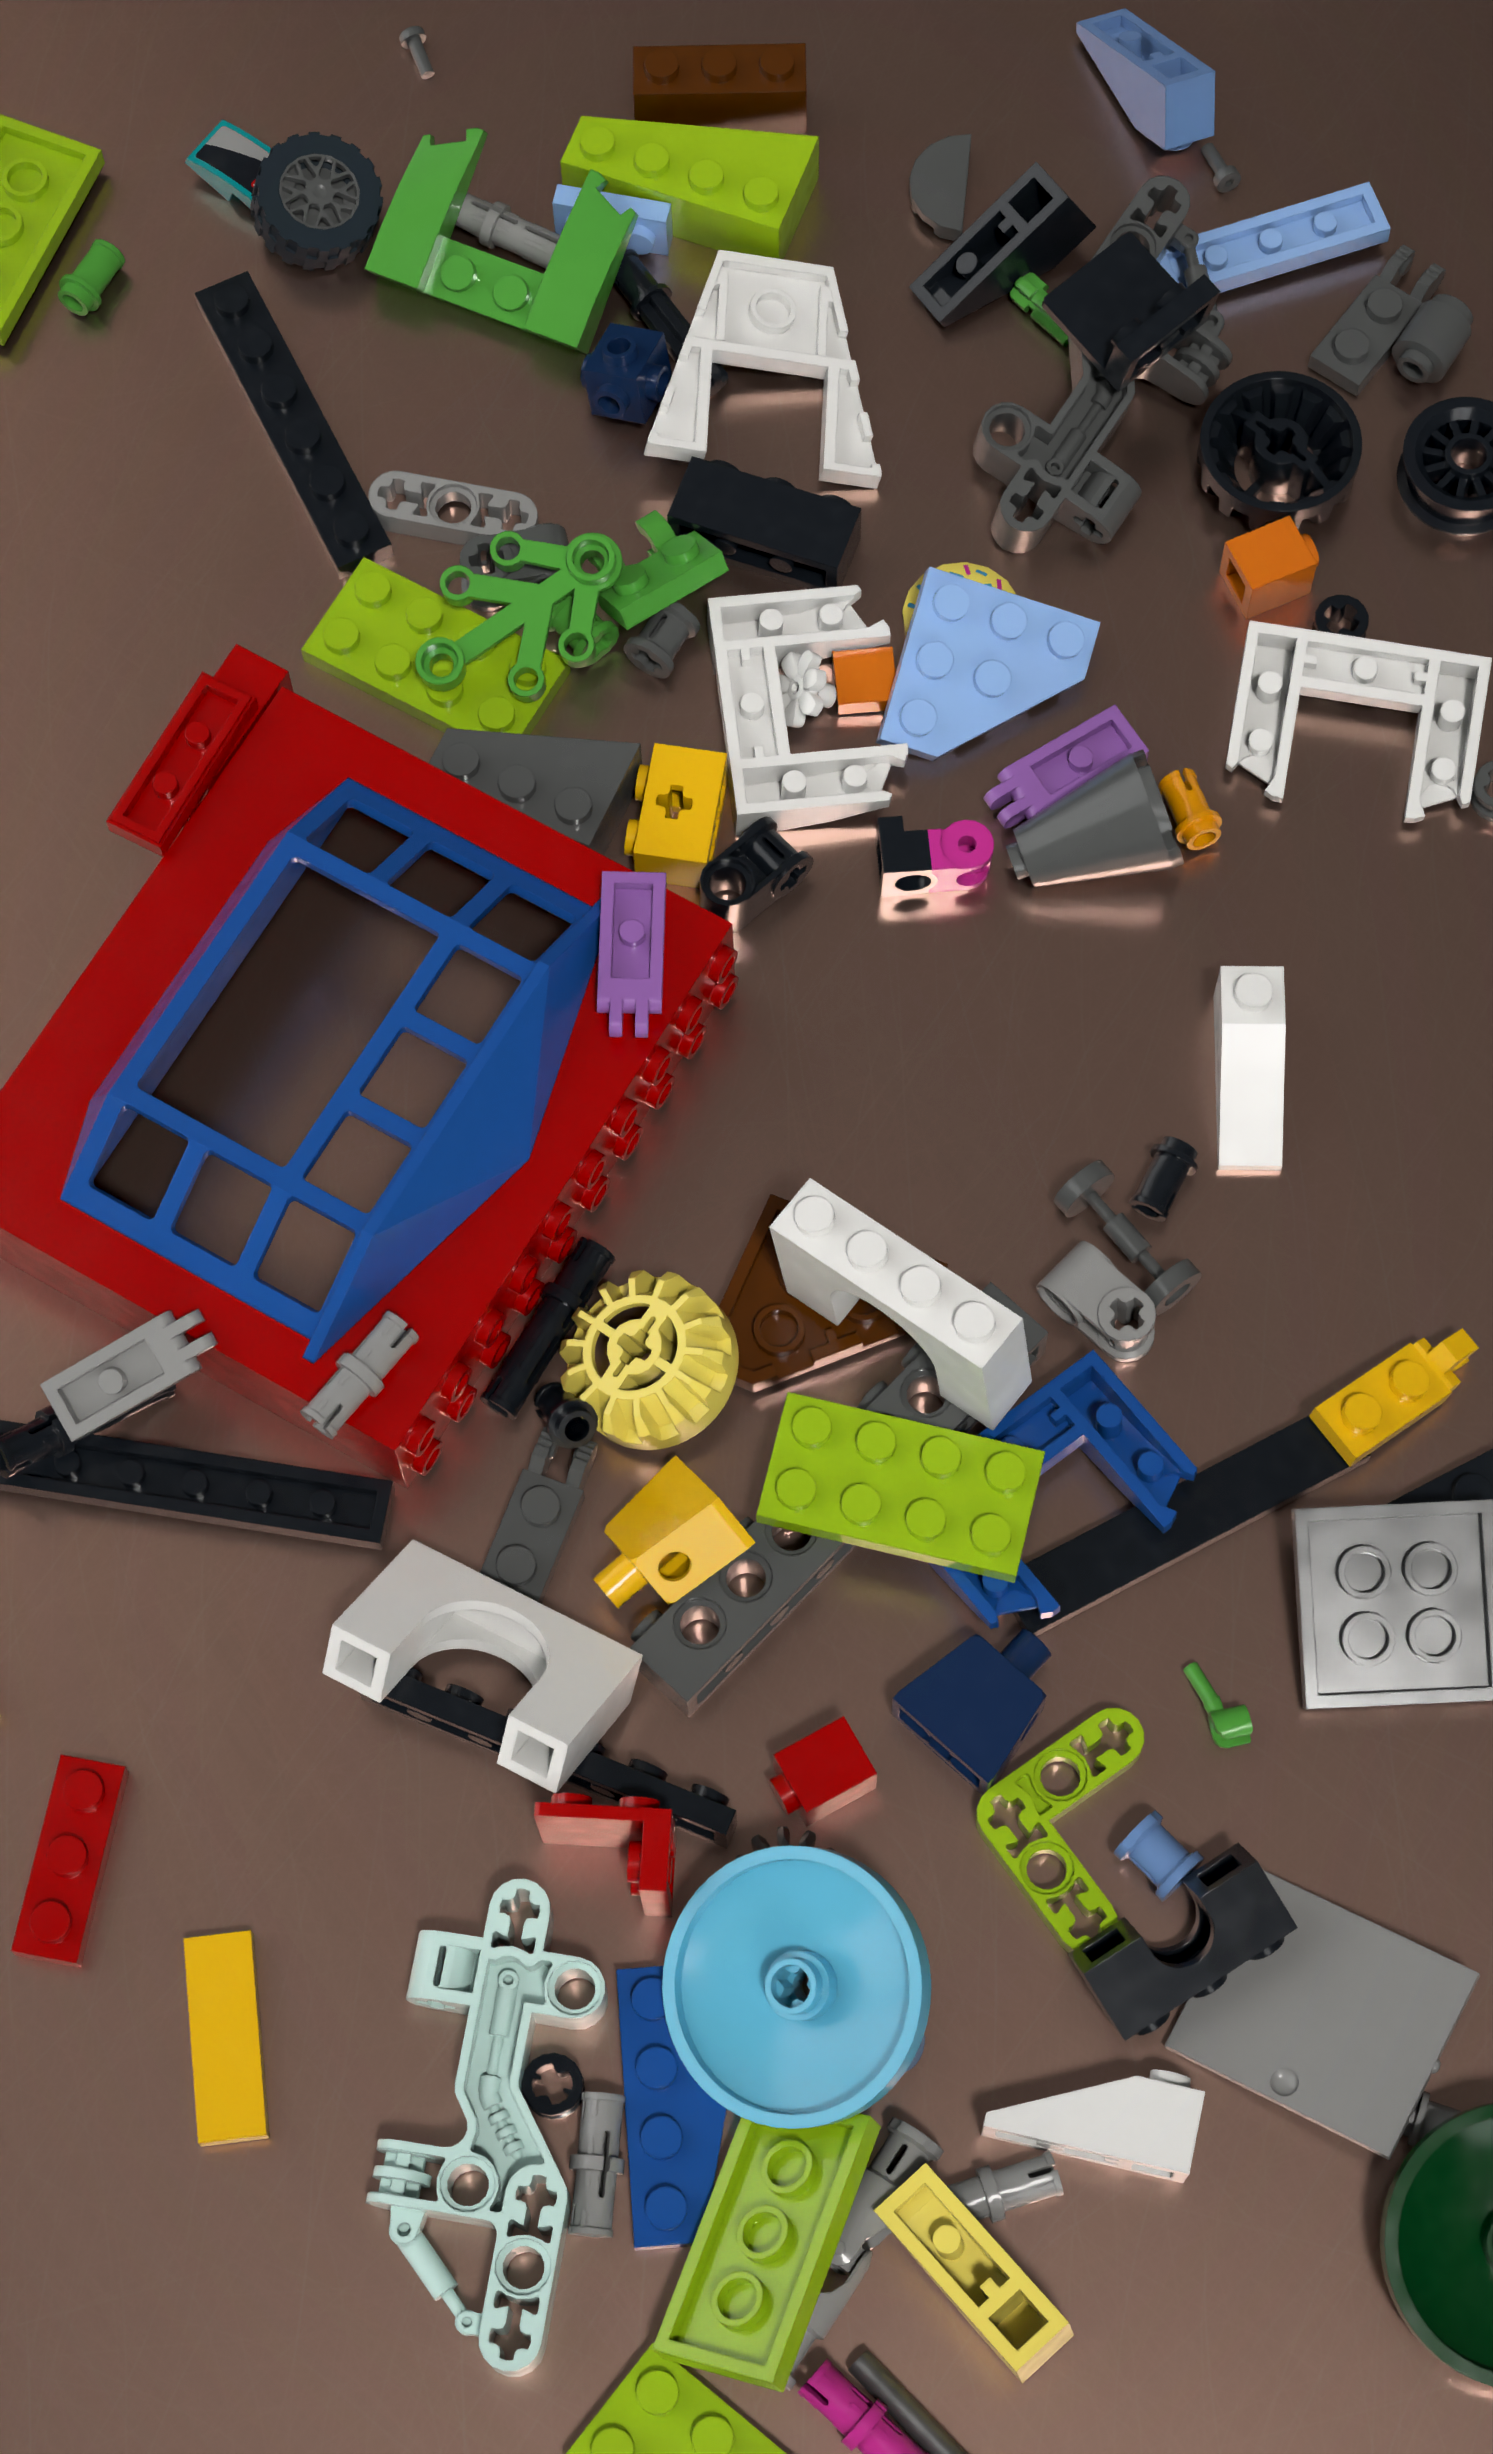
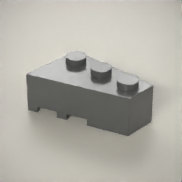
M447 728L429 764L588 848L605 855L635 795L637 773L640 764H642L641 743Z

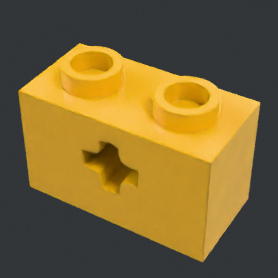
M654 743L650 765L640 764L637 773L635 801L643 802L640 819H629L625 836L624 855L633 856L635 872L666 873L667 884L700 889L702 870L710 861L714 860L728 785L727 753ZM673 812L678 813L677 819H672Z

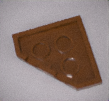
M770 1194L719 1305L730 1320L738 1343L739 1365L735 1385L753 1393L908 1334L894 1320L861 1298L837 1326L787 1292L769 1226L790 1201ZM934 1259L946 1268L948 1267L947 1263Z

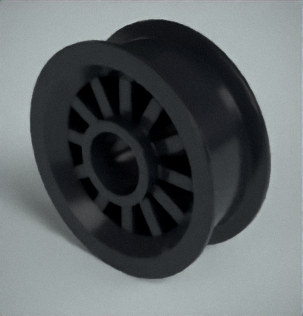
M1455 397L1439 401L1422 411L1414 419L1406 433L1403 452L1397 466L1398 490L1403 502L1411 513L1421 522L1435 530L1461 536L1478 535L1493 530L1492 401L1476 397ZM1457 463H1465L1475 469H1464L1458 466Z

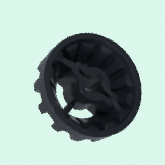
M1270 371L1247 376L1224 389L1214 399L1205 414L1197 450V463L1202 469V488L1205 493L1219 497V510L1227 517H1233L1237 512L1249 516V528L1254 530L1264 526L1266 521L1274 522L1289 515L1297 529H1299L1302 520L1305 519L1320 524L1330 517L1333 506L1337 503H1345L1351 493L1362 454L1361 429L1353 410L1343 397L1334 389L1315 378L1287 371ZM1237 455L1249 463L1248 474L1252 485L1247 490L1240 486L1235 475L1234 462ZM1261 491L1270 495L1287 493L1294 501L1288 503L1265 502L1259 500L1256 496Z

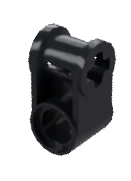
M766 816L753 823L735 843L714 860L710 861L702 870L699 906L733 923V933L745 928L777 899L793 891L807 876L814 862L813 857L806 851L797 852L776 832L778 826L771 817ZM721 890H732L741 896L732 900H724L714 894Z

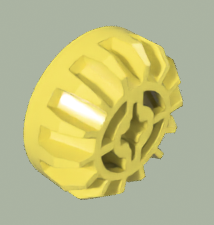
M645 1270L631 1272L628 1283L619 1287L609 1281L597 1288L602 1298L589 1311L581 1307L577 1308L571 1317L578 1327L573 1339H565L561 1342L559 1354L567 1363V1370L560 1377L563 1390L589 1403L598 1416V1427L596 1430L610 1441L621 1446L637 1450H658L678 1445L696 1436L724 1408L736 1382L739 1351L736 1335L730 1320L724 1311L700 1287L690 1284L676 1273L667 1271L662 1277H654ZM640 1306L649 1307L641 1319L629 1320L620 1324L616 1329L607 1324L614 1316L624 1310ZM600 1333L610 1338L607 1343V1356L610 1366L602 1377L595 1363V1347ZM645 1353L649 1354L645 1361L641 1359Z

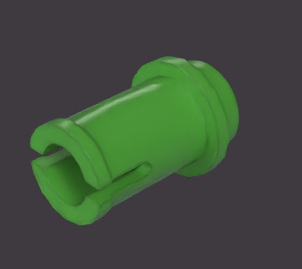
M96 239L73 273L65 274L59 280L60 291L58 292V298L68 310L80 316L87 315L89 311H96L102 303L100 295L125 263V258L120 250L108 241Z

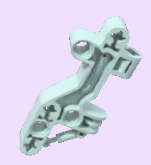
M512 1879L503 1883L494 1892L489 1904L483 1937L436 1930H421L419 1932L406 2000L426 2008L468 2015L455 2080V2094L467 2120V2131L464 2138L458 2144L451 2147H439L395 2139H378L376 2150L385 2154L383 2165L374 2166L372 2177L380 2180L378 2192H368L365 2202L375 2207L391 2210L389 2225L391 2240L403 2253L435 2301L441 2298L444 2300L456 2318V2329L464 2336L479 2337V2348L483 2358L497 2373L507 2377H521L532 2372L541 2363L544 2356L571 2212V2196L522 2092L521 2083L524 2071L529 2063L536 2024L571 2030L587 2029L595 2025L604 2016L608 2006L606 1983L600 1969L596 1965L581 1957L549 1952L554 1929L553 1910L545 1890L536 1882L528 1879ZM521 1902H530L533 1913L538 1918H527L524 1922L521 1936L524 1951L513 1946L515 1929L510 1916L506 1913L518 1912ZM533 1950H534V1952H533L532 1954H529L528 1952H526V1951H533ZM573 1978L588 1980L595 1986V1994L592 2001L581 2009H569L558 2002L560 1988ZM426 2162L442 2164L437 2176V2201L419 2199L421 2188H429L432 2179L431 2175L424 2173ZM468 2171L483 2173L489 2180V2189L486 2196L473 2206L460 2205L452 2198V2187L455 2180L461 2174ZM537 2184H546L550 2197L556 2200L554 2206L547 2205L542 2207L538 2222V2229L541 2235L552 2234L550 2243H545L531 2235L512 2236L513 2230L516 2227L524 2232H529L531 2212L527 2204L521 2201L523 2194H534ZM427 2217L482 2226L497 2231L482 2313L467 2310L453 2290L458 2285L457 2281L422 2232ZM531 2252L539 2255L544 2261V2273L541 2280L535 2286L528 2289L513 2287L507 2280V2268L510 2261L521 2253ZM503 2297L521 2306L539 2305L536 2315L522 2309L520 2331L525 2338L531 2340L528 2349H517L513 2360H505L504 2351L494 2343L496 2335H508L512 2324L513 2312L509 2306L499 2308L500 2300Z

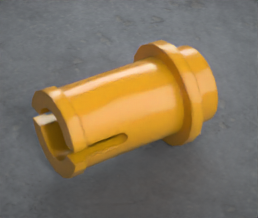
M1184 768L1182 774L1185 781L1183 782L1179 770H1175L1167 774L1158 785V789L1164 796L1177 824L1175 837L1180 843L1186 844L1189 850H1201L1209 847L1221 836L1220 826L1222 825V818L1217 811L1210 809L1197 781L1195 771L1190 768Z

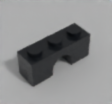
M1239 1843L1181 1879L1196 1906L1194 1926L1181 1942L1164 1948L1147 1945L1137 1930L1123 1917L1068 1953V1956L1104 2014L1125 2041L1135 2034L1145 2035L1155 2031L1168 2020L1170 2011L1192 1997L1200 1998L1213 1993L1225 1983L1228 1973L1248 1960H1259L1271 1955L1281 1947L1284 1937L1298 1928L1258 1861Z

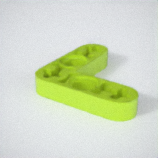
M1106 1708L1085 1720L989 1788L980 1798L976 1810V1828L980 1837L1059 1945L1067 1953H1070L1091 1938L1084 1935L1075 1939L1070 1932L1074 1928L1076 1920L1065 1903L1058 1913H1054L1048 1905L1063 1900L1075 1884H1078L1084 1891V1893L1077 1894L1074 1899V1903L1081 1913L1086 1917H1091L1097 1913L1103 1919L1099 1925L1098 1934L1118 1921L1112 1904L1052 1824L1129 1770L1138 1761L1144 1744V1730L1139 1720L1131 1712L1121 1708ZM1107 1726L1113 1733L1124 1729L1129 1734L1124 1744L1126 1753L1120 1756L1113 1748L1105 1751L1095 1759L1093 1765L1101 1773L1095 1777L1092 1776L1085 1757L1072 1747L1077 1743H1081L1083 1752L1087 1755L1101 1743L1103 1734L1100 1728ZM1062 1761L1070 1764L1076 1770L1079 1776V1785L1073 1793L1066 1796H1056L1044 1788L1041 1782V1772L1052 1762ZM1000 1802L1006 1809L1012 1808L1015 1805L1022 1809L1018 1816L1017 1824L1027 1840L1035 1830H1038L1044 1837L1029 1843L1017 1858H1013L1008 1851L1017 1848L1019 1841L1010 1828L1003 1825L995 1830L990 1825L995 1814L993 1804ZM1039 1854L1054 1855L1062 1861L1065 1867V1879L1059 1886L1053 1889L1039 1888L1030 1881L1027 1875L1028 1862Z

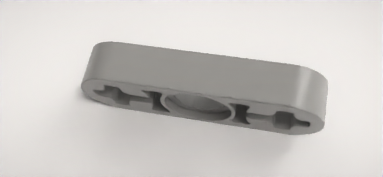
M389 471L381 474L371 484L368 494L371 508L376 513L384 530L458 545H465L470 539L480 535H493L506 531L503 529L502 523H508L511 515L521 517V523H516L513 531L539 524L537 508L534 502L524 494L404 471ZM396 494L406 496V501L400 502L397 509L388 508L387 502H393ZM424 498H427V516L420 515L419 508L424 509ZM458 501L466 504L471 509V512L465 520L459 523H447L437 515L440 508L446 503ZM482 508L488 509V514H489V517H488V516H484V521H485V526H484V527H481V523H482L481 509H482Z

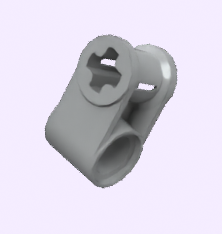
M1080 1241L1037 1284V1292L1045 1304L1062 1320L1076 1327L1100 1348L1106 1356L1113 1360L1125 1363L1137 1361L1147 1355L1152 1348L1156 1320L1154 1302L1145 1292L1117 1270L1110 1259L1094 1245L1086 1241ZM1134 1319L1138 1321V1329L1135 1330L1132 1326L1126 1324ZM1118 1320L1126 1326L1117 1330L1115 1328V1321Z

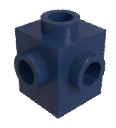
M615 323L609 324L594 351L588 353L584 358L581 367V384L587 390L592 415L646 424L657 403L662 402L672 376L664 332Z

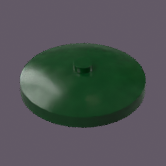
M1493 2103L1462 2111L1446 2119L1427 2133L1408 2153L1394 2176L1384 2203L1380 2226V2252L1389 2293L1399 2315L1411 2333L1432 2355L1445 2365L1470 2379L1492 2387Z

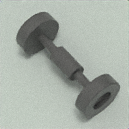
M1102 1160L1095 1161L1081 1169L1064 1184L1056 1194L1054 1203L1066 1217H1073L1091 1205L1106 1223L1103 1230L1132 1263L1140 1261L1155 1278V1281L1145 1290V1293L1154 1302L1156 1316L1182 1300L1199 1282L1202 1273L1189 1259L1176 1263L1166 1271L1149 1253L1152 1246L1123 1213L1115 1215L1100 1198L1113 1183L1115 1175Z

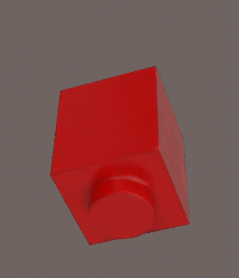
M844 1716L773 1754L774 1771L777 1775L768 1780L771 1789L784 1812L789 1815L797 1810L806 1827L876 1789L877 1772Z

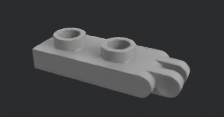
M199 1309L178 1320L175 1319L171 1310L166 1311L40 1384L71 1442L87 1436L203 1368L197 1356L213 1348L218 1342L212 1332L190 1344L186 1339L184 1333L205 1321Z

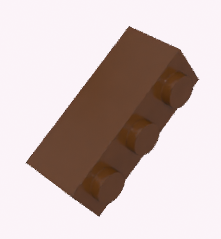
M806 43L633 46V102L635 120L787 134L807 133Z

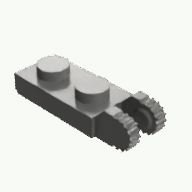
M1404 244L1400 246L1396 253L1388 260L1380 276L1375 275L1312 352L1308 367L1357 397L1390 357L1394 344L1421 304L1429 301L1431 296L1434 295L1446 274V270L1435 263L1431 264L1423 272L1411 294H1407L1397 288L1396 285L1401 277L1411 268L1416 251Z
M547 1425L546 1427L544 1426L535 1445L528 1470H522L480 1571L481 1574L541 1604L584 1502L585 1495L583 1489L598 1450V1443L593 1441L576 1448L566 1484L545 1477L552 1459L556 1456L559 1446L550 1438L547 1432Z

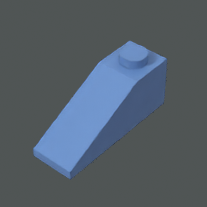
M1126 8L1076 22L1077 35L1136 130L1165 151L1183 150L1191 146L1192 142L1214 136L1215 70Z

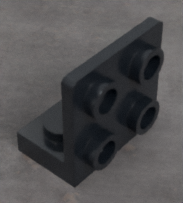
M1127 232L1046 295L1042 302V308L1119 392L1206 323L1221 291L1205 274L1187 288L1183 283H1177L1132 233Z

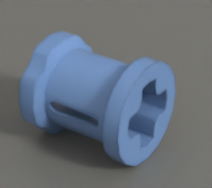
M1155 1810L1128 1834L1116 1848L1114 1855L1121 1861L1129 1859L1157 1886L1155 1895L1163 1902L1183 1884L1181 1879L1194 1872L1200 1866L1204 1857L1198 1851L1190 1853L1161 1825L1163 1817Z

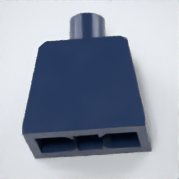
M1022 1629L1001 1652L997 1651L983 1637L975 1634L901 1689L892 1699L891 1714L983 1796L989 1788L997 1784L1044 1709L1047 1695L1030 1679L1052 1656L1051 1652L1039 1638L1026 1629Z

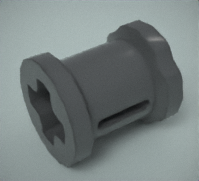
M675 602L652 615L639 635L630 637L623 646L624 653L643 672L653 677L667 678L674 669L672 660L685 640L697 635L700 630V623L696 616L688 611L685 606Z

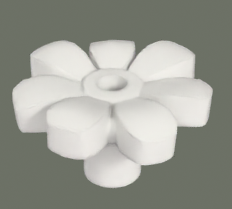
M809 650L803 654L791 651L781 662L785 675L779 674L786 725L788 727H803L806 715L817 717L823 707H832L837 697L836 687L826 683V672L819 669L822 657Z

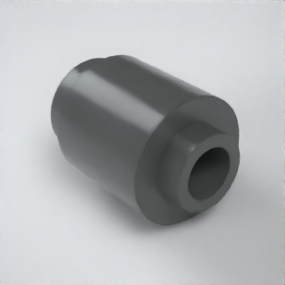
M1438 294L1432 300L1421 304L1392 348V355L1397 368L1405 378L1415 383H1436L1442 380L1471 336L1473 315L1468 306L1458 298L1448 294Z

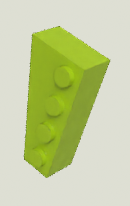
M581 116L560 161L562 185L582 188L590 169L602 174L609 182L602 190L603 192L671 203L673 237L715 250L720 249L784 259L819 179V136Z

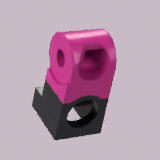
M902 816L878 817L875 847L881 897L961 891L978 887L986 880L990 873L994 850V840L991 832L985 825L974 820L965 819L952 823L946 829L904 831Z

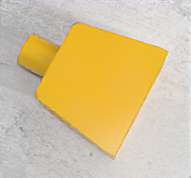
M674 1456L606 1525L604 1533L622 1554L598 1573L593 1580L618 1609L647 1584L667 1604H671L692 1591L756 1542L721 1499L677 1456Z

